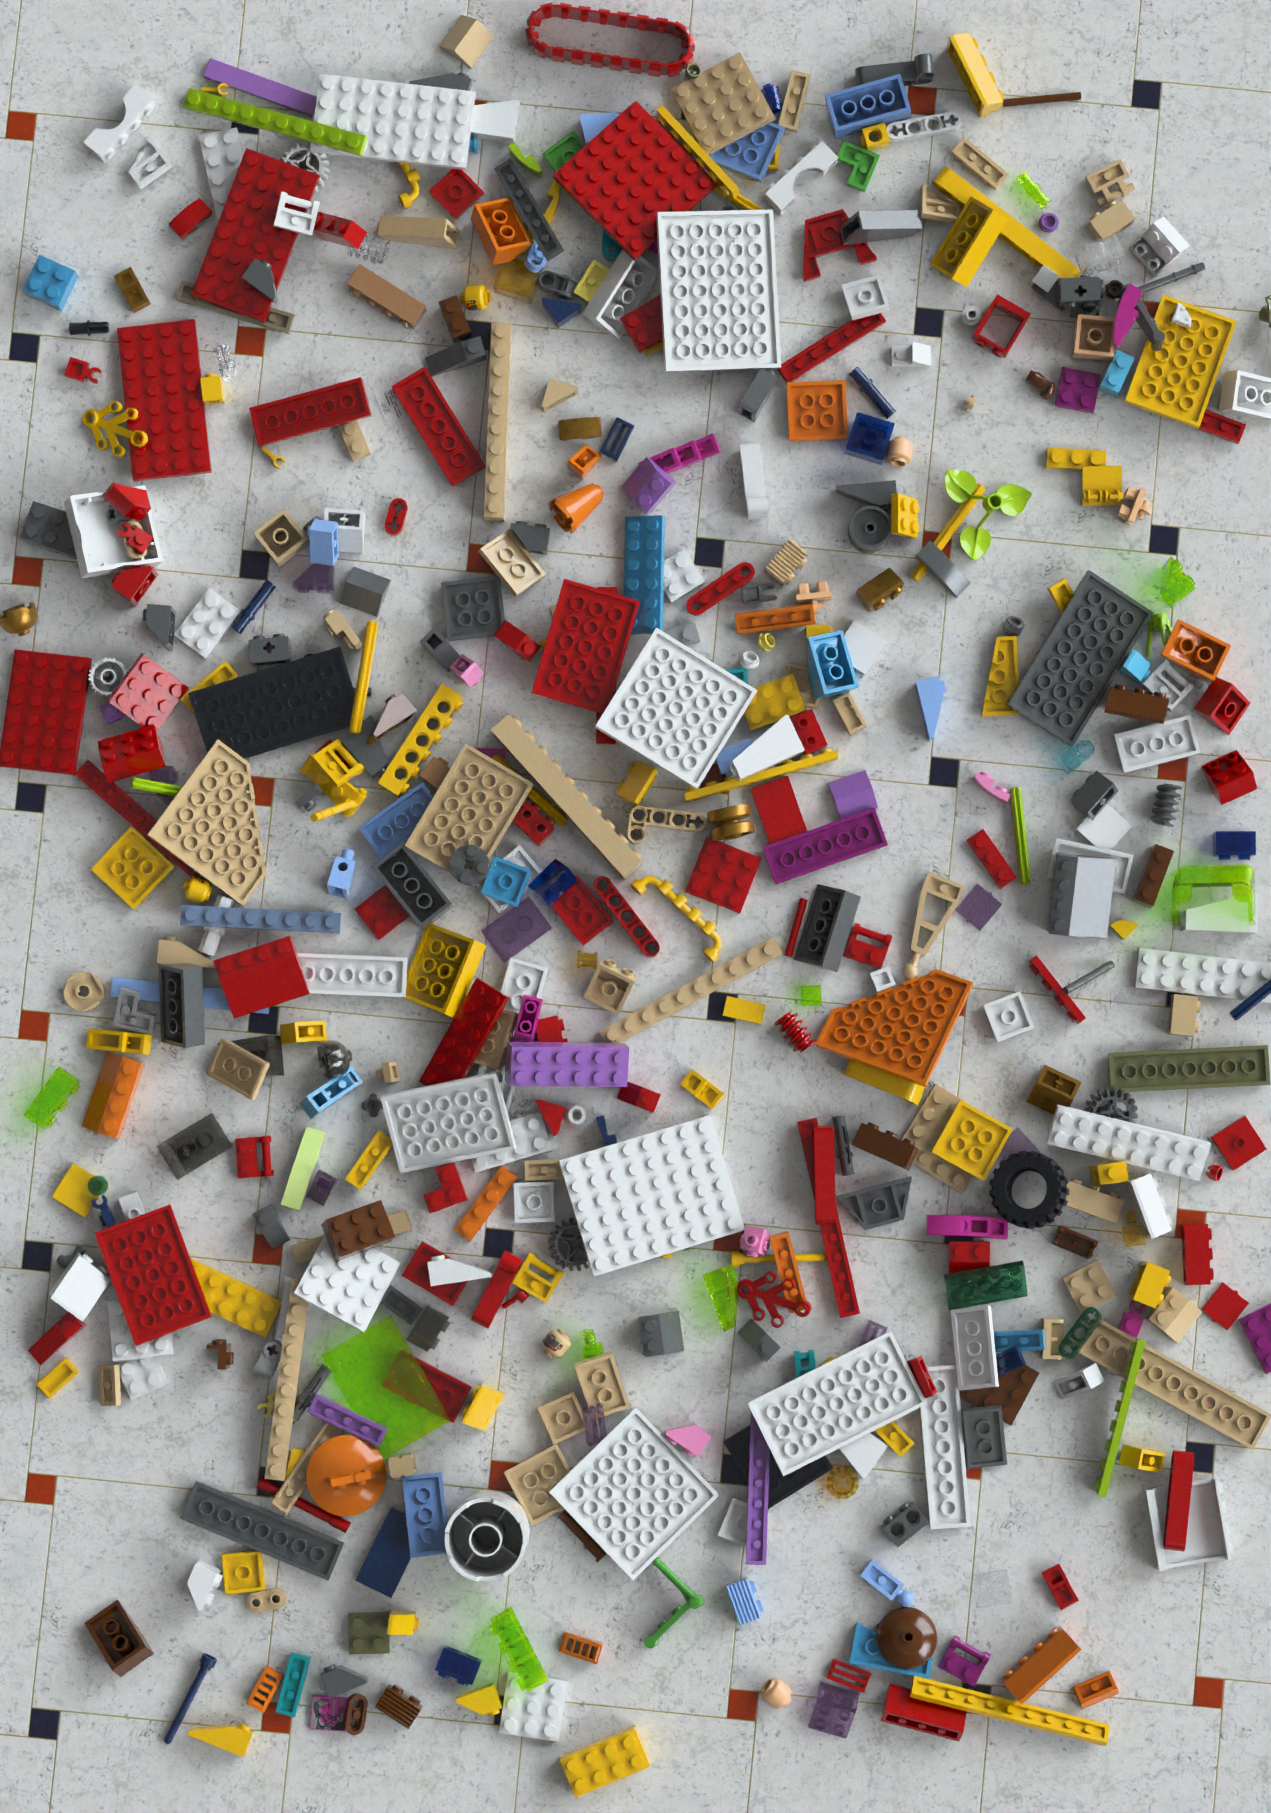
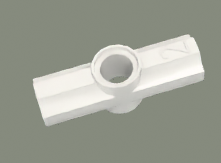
M218 895L214 907L232 908L234 900ZM204 927L205 932L198 951L214 957L221 937L224 936L227 928Z

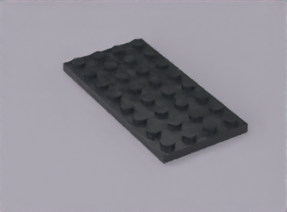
M341 647L188 693L206 751L208 752L218 739L243 759L350 727L355 697Z

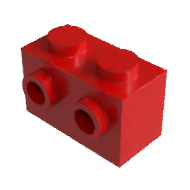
M812 709L790 718L803 745L804 755L815 753L828 746Z
M526 801L519 809L513 822L540 847L555 831L553 827L555 823L548 816L544 818L539 813L541 809L534 802L530 804Z

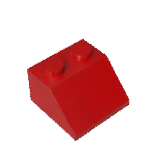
M152 566L122 570L120 574L117 573L112 579L111 583L113 584L111 587L117 594L136 606L159 574Z
M1216 677L1215 681L1211 682L1194 707V710L1204 720L1225 734L1230 735L1250 705V702L1232 683Z
M948 1241V1281L988 1282L990 1242Z

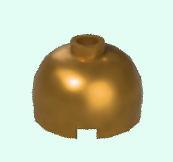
M29 602L30 606H24L23 603L4 610V615H0V626L2 629L10 634L18 633L19 636L30 633L29 629L37 621V610L34 602Z

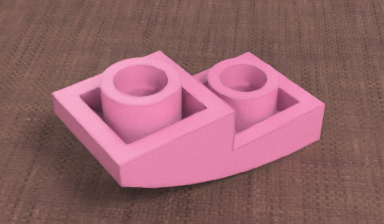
M980 772V774L976 773L974 775V781L987 794L1001 802H1008L1011 794L1007 793V789L996 786V788H993L995 780L991 779L990 774Z

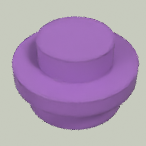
M1045 213L1039 219V227L1044 232L1051 233L1058 227V218L1053 213Z

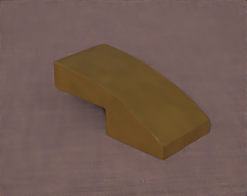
M131 267L114 275L133 313L151 304Z
M600 417L558 421L559 438L561 441L602 437Z

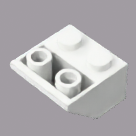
M1162 217L1154 222L1129 249L1156 277L1189 247V244L1165 217Z
M325 508L324 520L338 522L339 552L363 554L365 511Z
M201 1560L194 1565L187 1582L199 1611L208 1608L209 1605L211 1606L215 1594L212 1592L219 1587L223 1575H220L222 1569Z

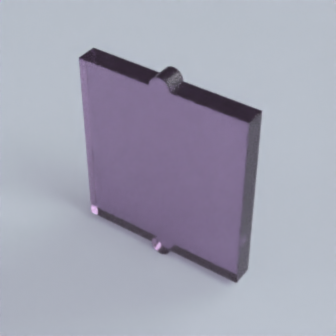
M976 884L955 911L964 917L967 923L970 922L981 931L1002 904L992 896L991 892L988 893L979 884Z
M1017 1127L1009 1135L999 1156L1007 1160L1009 1158L1008 1155L1018 1154L1019 1151H1035L1041 1154L1039 1149Z

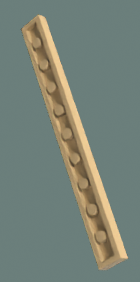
M773 936L599 1032L605 1043H621L779 957L783 952Z
M291 1278L265 1479L285 1481L308 1303L293 1295L300 1279Z

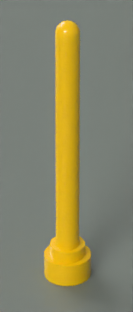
M731 1251V1267H740L744 1263L775 1262L774 1254H765V1257L758 1255L757 1258H753L739 1251ZM824 1253L795 1254L796 1262L826 1261L827 1259Z

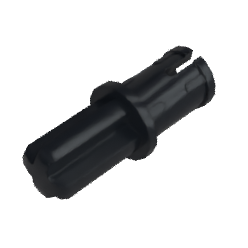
M90 320L82 323L70 322V335L88 334V336H91V334L109 333V323L90 322Z

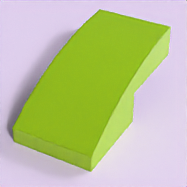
M515 142L508 146L510 154L518 164L539 178L543 176L542 169L532 154L525 158Z

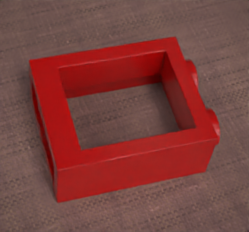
M997 294L975 330L972 339L976 345L982 348H989L995 356L1006 358L1031 313ZM995 308L1020 322L1005 349L980 335Z

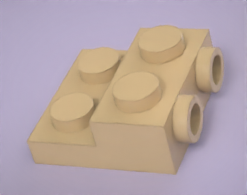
M338 609L335 612L331 610L323 616L327 622L325 627L333 638L336 636L339 640L344 638L350 649L355 648L357 652L363 648L361 641Z
M601 960L583 998L619 1015L637 977L634 976L635 973L631 969L624 968L622 970L616 967L617 963L613 960Z

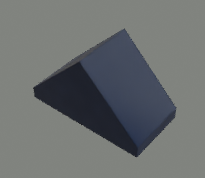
M542 298L543 308L558 328L581 313L582 307L580 303Z

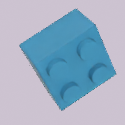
M39 255L23 291L27 296L62 311L79 276L75 270Z

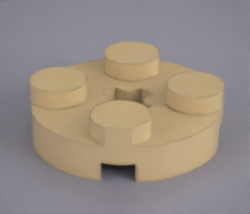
M77 972L71 975L65 983L64 999L71 1008L78 1011H91L99 1006L104 998V986L101 980L89 972ZM82 986L89 989L86 997L79 995L80 987Z

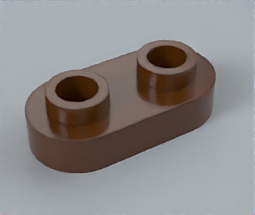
M359 1693L350 1695L346 1702L343 1727L351 1735L360 1734L365 1727L368 1701L365 1696ZM355 1700H358L357 1706H353ZM355 1720V1725L351 1727V1721Z

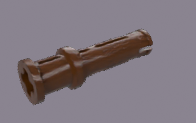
M566 1510L558 1516L584 1544V1549L588 1550L596 1558L595 1561L597 1563L607 1554Z

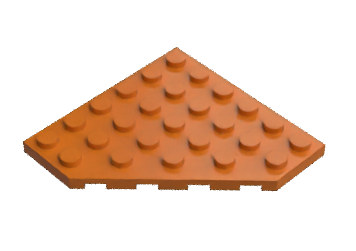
M935 969L922 977H915L902 982L903 984L894 988L889 987L876 992V995L858 999L851 1002L848 1006L831 1010L815 1045L822 1050L926 1087L969 996L973 982Z

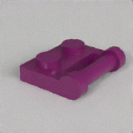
M955 1635L938 1668L974 1687L991 1654L979 1651L961 1641V1638ZM957 1647L979 1659L978 1665L954 1653L955 1648Z

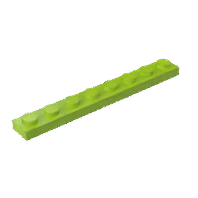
M1137 1337L1135 1342H1131L1129 1353L1132 1355L1130 1361H1126L1124 1373H1127L1125 1381L1122 1380L1119 1392L1122 1393L1121 1398L1116 1400L1114 1412H1117L1116 1418L1111 1420L1109 1431L1112 1432L1111 1437L1106 1439L1104 1450L1107 1451L1106 1457L1101 1459L1099 1470H1102L1100 1478L1097 1477L1094 1489L1097 1490V1495L1104 1498L1107 1495L1146 1343L1144 1339Z

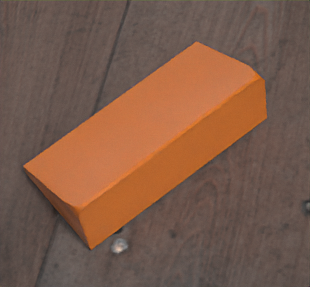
M1110 1671L1073 1686L1082 1709L1119 1694Z

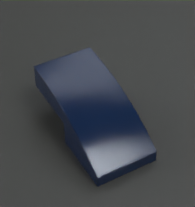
M605 1116L596 1117L600 1133L606 1145L616 1144V1134L608 1135Z

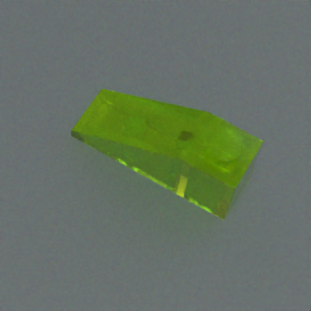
M730 1264L702 1275L723 1331L736 1326L738 1282L737 1274Z

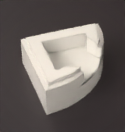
M1177 303L1171 323L1189 329L1191 327V317L1185 306Z

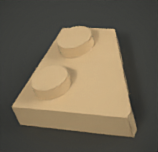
M922 183L920 188V218L954 224L960 215V204L952 199H948L941 192L937 194L927 189L929 185Z

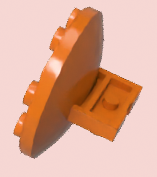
M338 1435L324 1441L312 1453L306 1468V1484L312 1499L323 1510L338 1516H353L368 1510L380 1498L386 1483V1468L382 1455L373 1444L354 1435Z

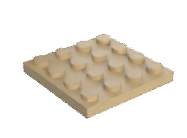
M741 52L705 70L699 77L689 79L671 89L700 146L708 155L776 120Z
M935 1084L901 1140L903 1141L904 1138L915 1142L914 1146L919 1149L913 1161L914 1165L963 1194L973 1175L931 1153L961 1099Z

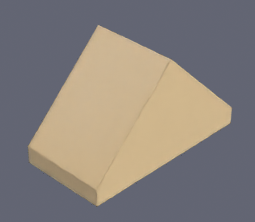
M549 379L542 402V410L546 412L577 395L578 388L571 384Z

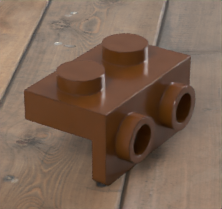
M214 1339L212 1343L207 1344V1349H218V1370H226L230 1368L231 1364H234V1352H231V1344L226 1343V1340Z

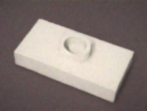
M138 1192L118 1199L126 1221L145 1214Z

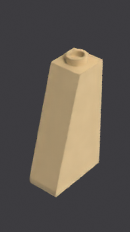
M380 216V222L377 224L378 235L386 241L457 249L459 229L447 219Z

